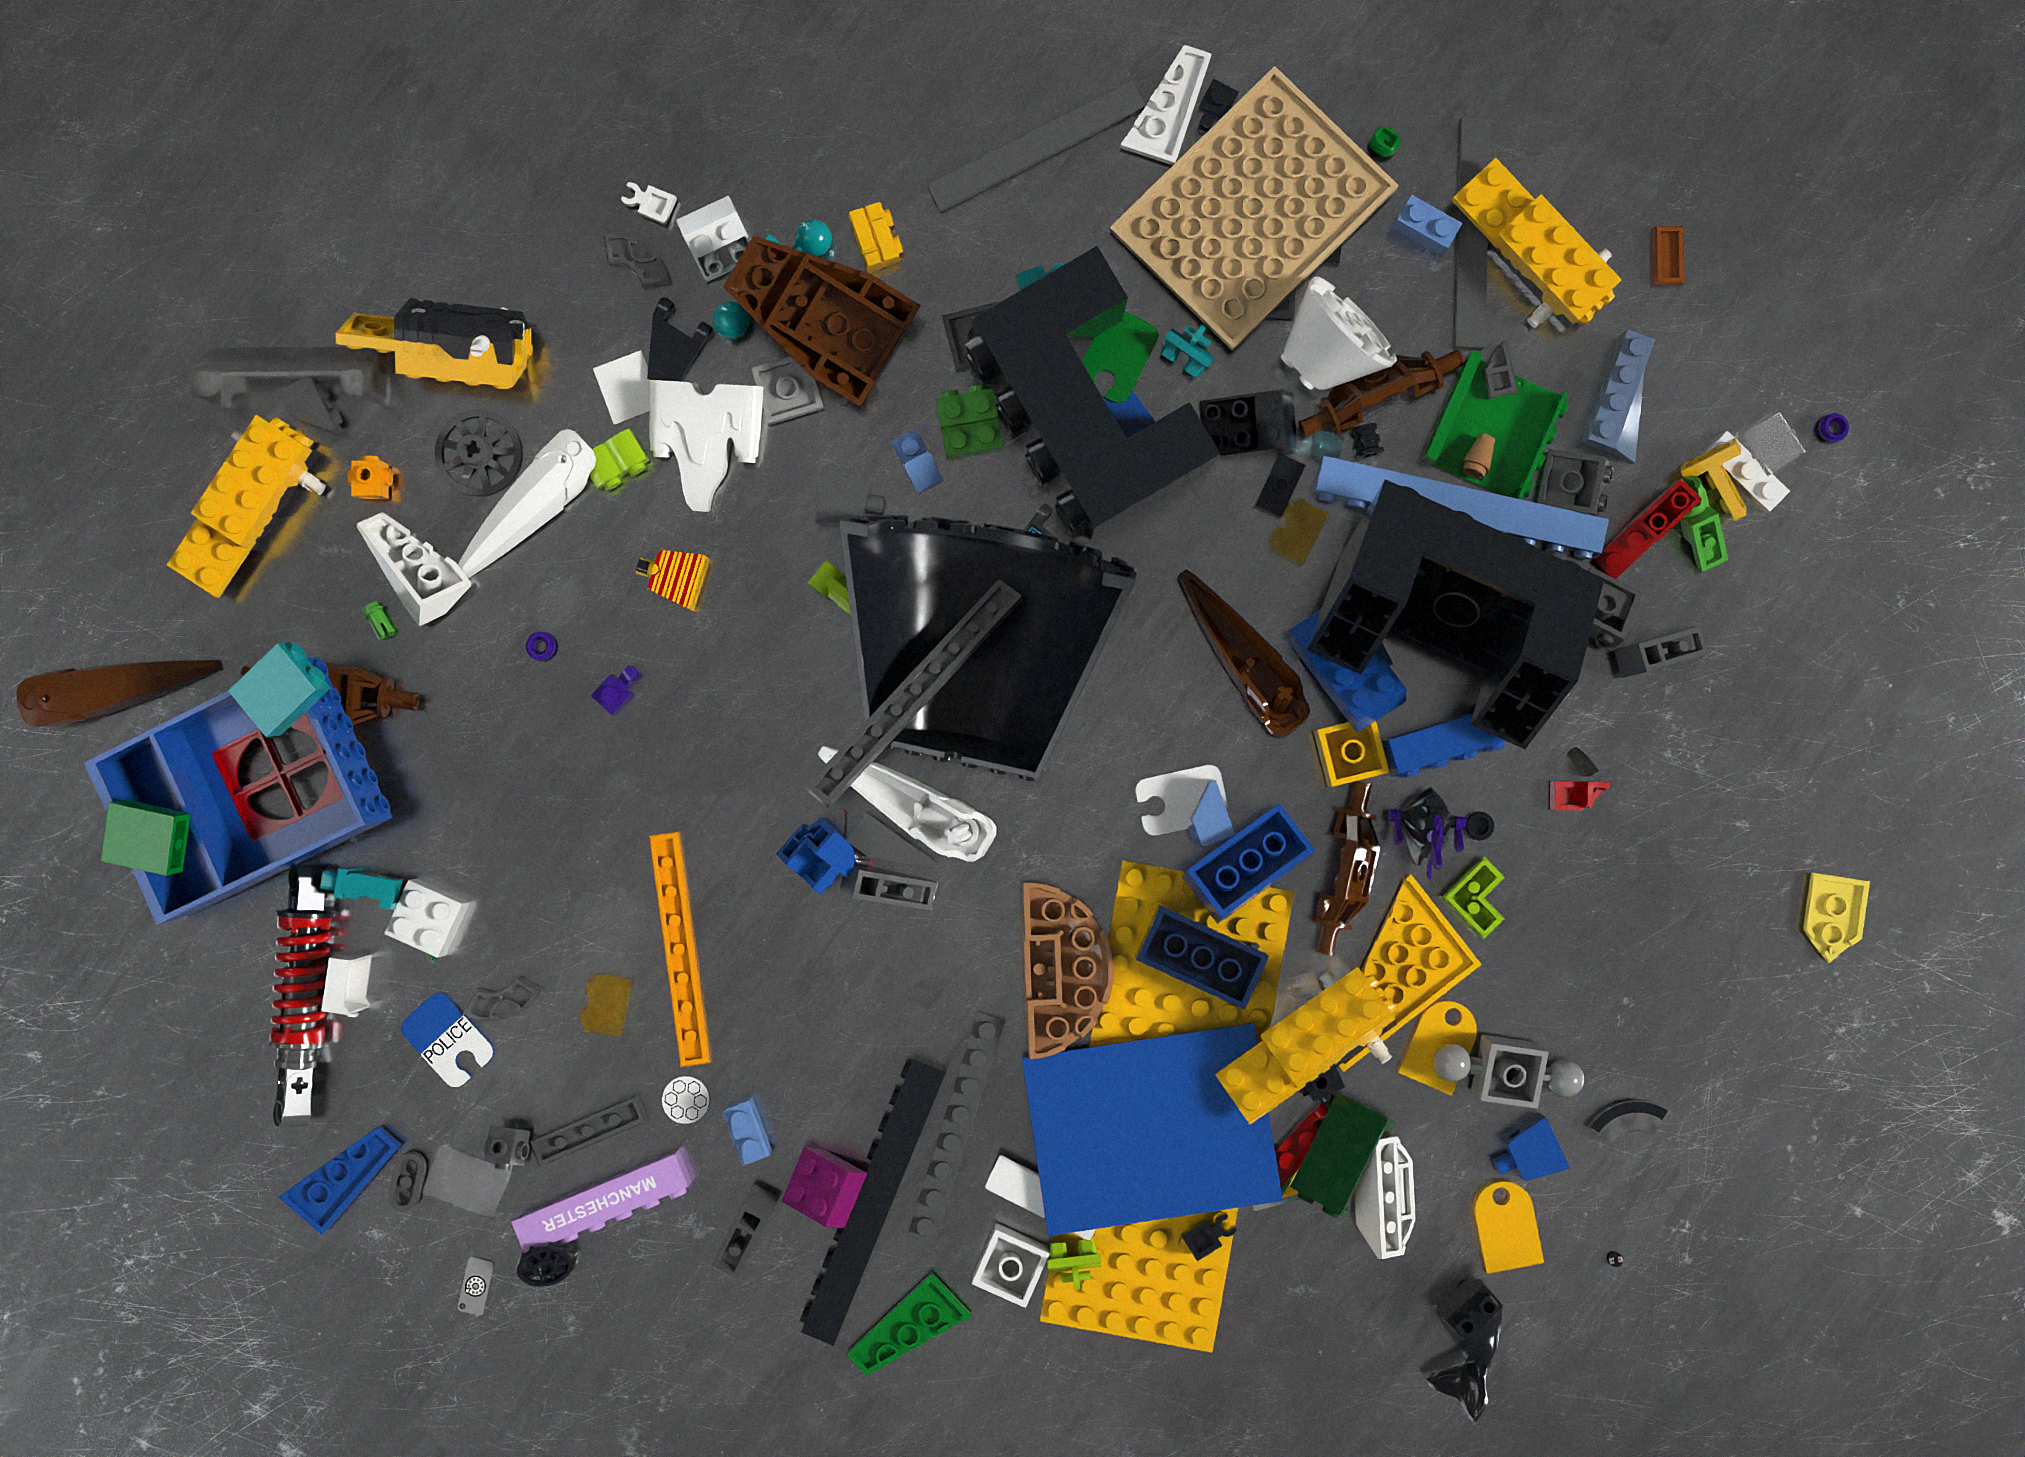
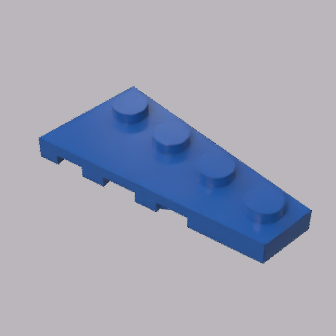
M378 1126L278 1198L318 1233L323 1235L402 1144L383 1127Z

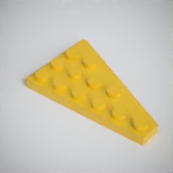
M1411 874L1404 878L1361 969L1364 976L1373 975L1376 978L1379 988L1383 990L1387 999L1390 998L1397 1007L1396 1012L1393 1014L1397 1025L1380 1037L1383 1041L1482 965ZM1363 1048L1338 1067L1345 1072L1370 1052L1369 1048Z

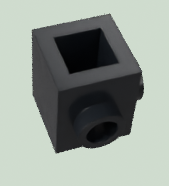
M1336 1066L1325 1076L1319 1077L1318 1081L1308 1085V1088L1301 1092L1303 1097L1309 1095L1313 1102L1318 1100L1319 1103H1323L1334 1098V1092L1345 1088Z

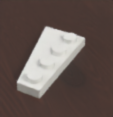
M1187 45L1182 47L1162 82L1152 94L1128 135L1122 141L1121 149L1170 165L1176 163L1212 55L1211 53Z

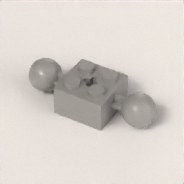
M1481 1035L1477 1057H1471L1466 1049L1460 1045L1446 1044L1436 1051L1433 1058L1435 1072L1446 1081L1455 1082L1463 1079L1467 1074H1474L1471 1091L1481 1101L1538 1109L1542 1084L1547 1085L1555 1095L1560 1097H1572L1579 1093L1584 1085L1583 1071L1573 1061L1558 1060L1550 1067H1546L1549 1051L1538 1042Z

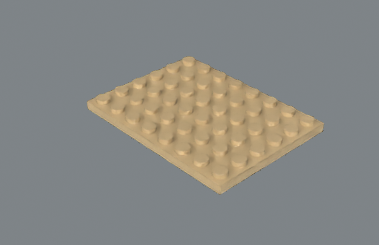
M1274 66L1110 227V231L1233 351L1398 189L1399 185Z

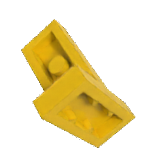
M1736 437L1681 464L1680 470L1683 477L1689 475L1698 476L1708 471L1709 473L1705 474L1710 487L1713 490L1718 489L1722 496L1719 502L1726 515L1731 513L1735 521L1746 516V506L1722 463L1741 455V446Z

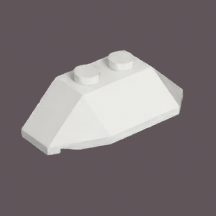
M1398 1136L1380 1138L1354 1190L1356 1225L1378 1259L1404 1255L1405 1244L1410 1237L1415 1222L1413 1161L1406 1149L1400 1144L1401 1141Z

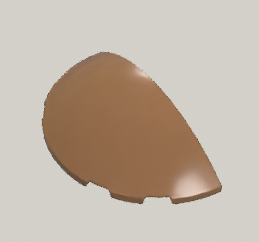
M1023 882L1021 949L1025 1026L1029 1059H1039L1064 1051L1068 1045L1079 1038H1083L1097 1023V1017L1102 1011L1103 1006L1108 1003L1114 966L1107 935L1100 928L1098 922L1093 917V913L1086 905L1056 887L1040 883Z

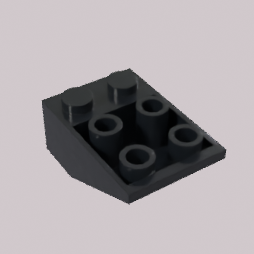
M1279 389L1200 401L1201 422L1220 452L1218 458L1272 455L1297 451L1294 393Z

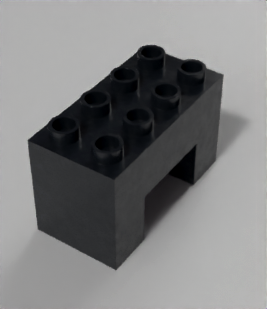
M1098 246L972 318L973 338L964 343L968 351L965 354L981 384L984 385L995 378L1002 391L995 394L998 402L995 404V407L1009 432L1014 435L1025 428L1032 440L1030 444L1025 446L1027 454L1024 456L1041 485H1044L1050 480L1055 479L1063 494L1055 498L1057 504L1054 507L1071 536L1084 529L1090 540L1209 472L1220 456V452L1190 402L1126 438L1075 352V349L1122 322L1128 300L1125 291Z
M1385 479L1340 556L1306 650L1361 675L1389 630L1484 673V680L1470 725L1526 749L1579 680L1604 578L1583 569L1573 561L1560 559L1538 549L1520 537L1505 534L1474 520L1472 516L1465 512L1452 510L1430 500L1410 487L1400 486Z

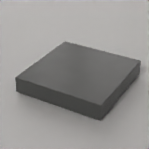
M998 302L942 315L956 373L972 369L965 354L968 351L964 345L965 342L973 338L972 318L998 304Z

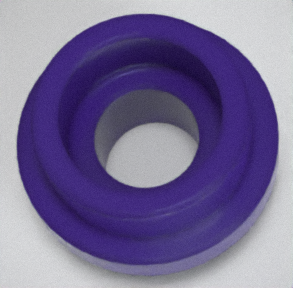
M1831 413L1821 419L1818 429L1824 440L1834 443L1841 441L1847 436L1849 424L1841 414ZM1830 423L1836 426L1837 430L1835 433L1830 432Z
M535 632L527 639L526 651L535 660H547L555 652V641L546 632ZM540 641L546 643V649L542 652L537 650V644Z

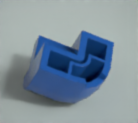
M820 818L808 827L802 824L776 853L786 866L800 875L819 895L833 884L835 877L839 873L848 879L855 862V855L851 845L835 828Z

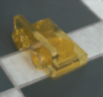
M1301 496L1296 502L1290 500L1283 514L1287 518L1283 528L1277 526L1270 539V542L1274 544L1271 551L1303 566L1329 513L1305 502V498Z
M596 973L593 979H588L585 995L589 996L588 1006L583 1007L580 1016V1024L584 1025L583 1033L589 1034L594 1032L615 1037L622 1036L633 979L605 973Z

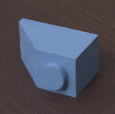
M1211 780L1207 782L1190 818L1192 825L1188 826L1193 843L1199 842L1201 847L1235 836L1216 780Z

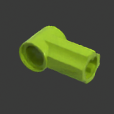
M825 560L808 580V583L851 615L846 576Z

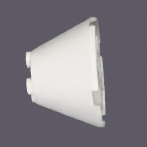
M1316 276L1308 284L1284 347V353L1281 355L1284 363L1290 368L1295 367L1301 374L1299 377L1300 381L1310 390L1314 387L1318 390H1326L1391 367L1397 361V357L1394 353L1391 356L1389 355L1387 349L1391 345L1381 331L1347 296L1342 300L1332 292L1335 289L1334 285Z

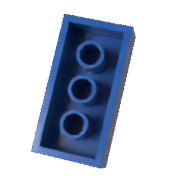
M1319 611L1290 629V644L1357 733L1405 703L1407 688L1378 650H1376L1361 675L1307 651L1306 649L1320 614Z
M1472 712L1381 740L1389 774H1398L1399 778H1406L1420 774V767L1426 766V769H1436L1449 765L1448 759L1454 758V761H1461L1477 756L1476 750L1479 749L1482 752H1491L1504 748L1505 740L1470 725L1474 714Z
M1279 803L1187 869L1182 878L1215 922L1219 924L1310 858L1315 849Z

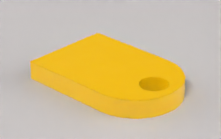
M1450 1000L1437 1001L1425 1008L1417 1021L1397 1072L1452 1096L1458 1081L1450 1082L1439 1077L1433 1067V1058L1436 1051L1446 1044L1460 1045L1470 1054L1477 1036V1025L1471 1012L1463 1005ZM1455 1008L1460 1013V1019L1456 1024L1450 1025L1445 1020V1014L1449 1009Z
M1494 1180L1485 1184L1478 1191L1473 1202V1215L1485 1273L1490 1274L1544 1263L1534 1208L1528 1193L1521 1186L1509 1180ZM1498 1188H1505L1508 1193L1507 1199L1502 1203H1496L1493 1200V1193Z

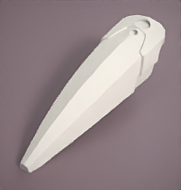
M569 429L560 431L534 457L530 466L509 488L486 518L458 563V566L467 578L472 577L518 545L564 509V505L585 488L588 476L595 467L596 456L594 451L575 431Z
M822 746L818 756L827 763L839 750ZM872 762L850 785L914 839L921 840L938 854L947 857H957L967 862H974L985 855L996 836L994 822L960 800L950 798L909 776L875 762Z

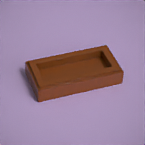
M1684 226L1653 227V286H1682L1685 284Z

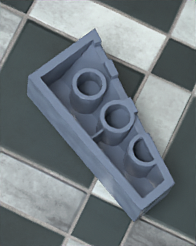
M1629 329L1618 336L1579 444L1627 462L1635 463L1644 373L1655 339Z

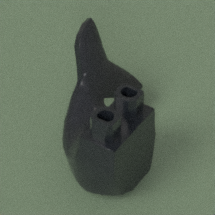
M1481 1279L1467 1280L1453 1289L1436 1305L1438 1317L1457 1343L1465 1358V1364L1443 1368L1432 1373L1426 1379L1428 1385L1434 1390L1457 1398L1467 1417L1474 1423L1481 1417L1487 1406L1486 1376L1498 1349L1503 1307L1501 1301Z

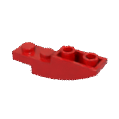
M1680 478L1615 536V539L1602 550V553L1594 558V561L1609 576L1617 579L1651 545L1659 541L1692 510L1702 498Z

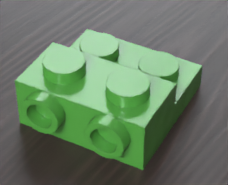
M976 385L969 388V393L958 394V390H948L941 392V398H936L947 459L1003 449L993 388L987 389L986 385Z

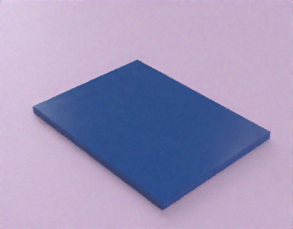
M1254 1023L1064 1051L1039 1059L1022 1058L1048 1236L1283 1201L1269 1112L1250 1125L1215 1075L1258 1044Z

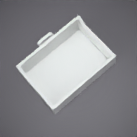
M349 952L329 958L321 1011L344 1014L347 1017H357L359 1015L358 1011L370 1007V1003L366 999L371 954Z

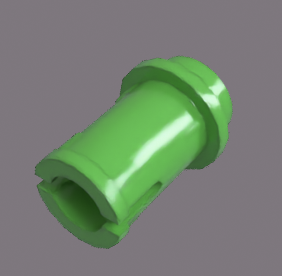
M375 601L362 609L364 612L362 616L370 622L378 636V640H383L386 638L384 630L388 637L396 631L383 611L385 609L384 605H380L378 601Z

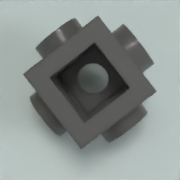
M490 1125L488 1139L484 1145V1161L495 1162L494 1168L512 1171L513 1165L524 1166L525 1159L529 1154L528 1141L530 1131Z

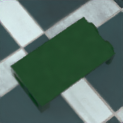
M1337 1092L1290 1187L1298 1191L1297 1197L1310 1204L1316 1201L1323 1205L1322 1211L1334 1218H1338L1339 1215L1349 1217L1352 1211L1346 1209V1206L1383 1132H1392L1396 1121L1346 1094Z

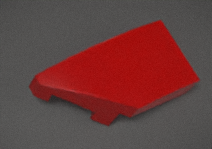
M1550 781V810L1582 811L1584 808H1591L1595 803L1594 800L1604 790L1607 791L1609 789L1610 782Z

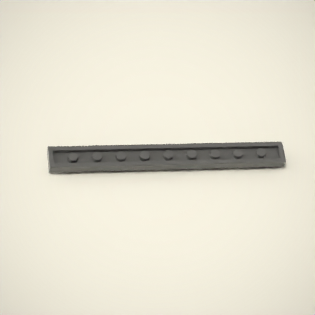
M999 579L805 786L806 791L830 808L1022 601V595Z

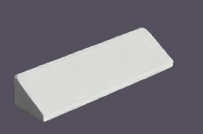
M1000 1155L985 1188L1045 1218L1039 1174ZM1096 1229L1073 1233L1091 1240Z

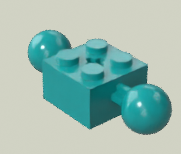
M810 219L804 221L796 230V244L792 248L819 257L825 254L831 246V231L820 220ZM771 234L765 238L780 244ZM727 301L715 309L712 322L719 335L727 339H735L741 337L748 330L750 317L749 313L738 302Z

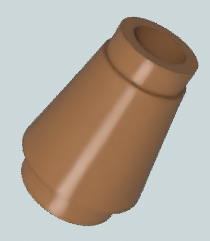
M1479 434L1462 461V472L1465 475L1474 479H1483L1485 474L1489 473L1495 439L1492 436Z

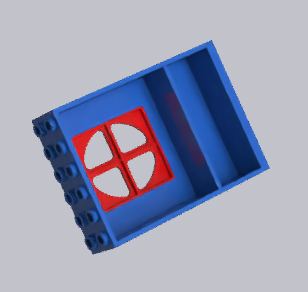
M307 657V659L314 667L323 672L326 678L325 681L331 689L289 727L310 735L317 743V750L289 765L283 762L273 738L264 736L228 690L84 762L105 812L108 809L109 802L131 800L191 814L183 872L165 876L131 868L157 925L190 916L392 818L390 804L382 796L377 785L378 778L367 763L365 749L357 741L353 732V723L345 714L340 703V694L332 686L328 677V668L321 661L320 657ZM255 738H259L271 761L273 771L246 786H241L237 778L240 759L247 746ZM319 761H324L328 769L325 789L312 808L306 809L292 782V776ZM275 783H279L293 810V816L285 820L265 817L250 807L248 797Z

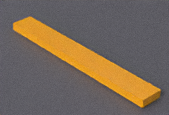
M679 832L649 836L680 1067L706 1064L711 1061Z

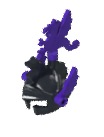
M1432 787L1424 790L1418 796L1415 795V798L1408 802L1403 810L1389 809L1388 821L1394 822V844L1400 845L1403 843V827L1407 845L1415 864L1421 865L1430 854L1427 862V880L1431 879L1432 866L1437 870H1440L1443 866L1441 858L1443 838L1450 828H1454V848L1456 852L1464 850L1461 829L1465 830L1466 817L1451 816L1445 802Z

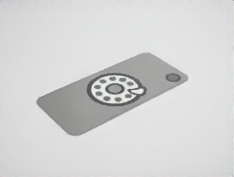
M475 1257L468 1259L457 1307L459 1311L475 1315L483 1314L494 1267L492 1261Z

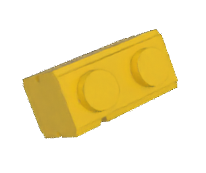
M877 202L864 208L850 211L848 217L867 273L899 264V254L903 253L899 237H892L889 227L893 226L894 223L889 208L883 210L881 202Z

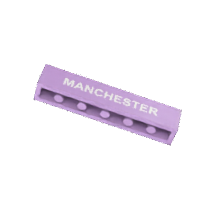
M676 1150L521 1214L511 1223L524 1253L529 1251L530 1246L548 1245L549 1242L554 1243L561 1240L562 1244L578 1238V1232L588 1229L589 1233L606 1226L605 1221L615 1217L617 1222L633 1215L631 1210L642 1206L643 1210H647L660 1204L659 1199L667 1195L670 1196V1199L685 1194L687 1192L686 1188L692 1183L680 1151Z

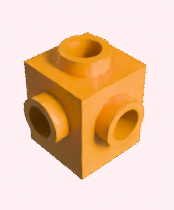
M361 456V461H351V469H348L347 472L348 484L351 486V496L358 499H389V486L393 483V473L391 468H389V464L379 460L378 456Z

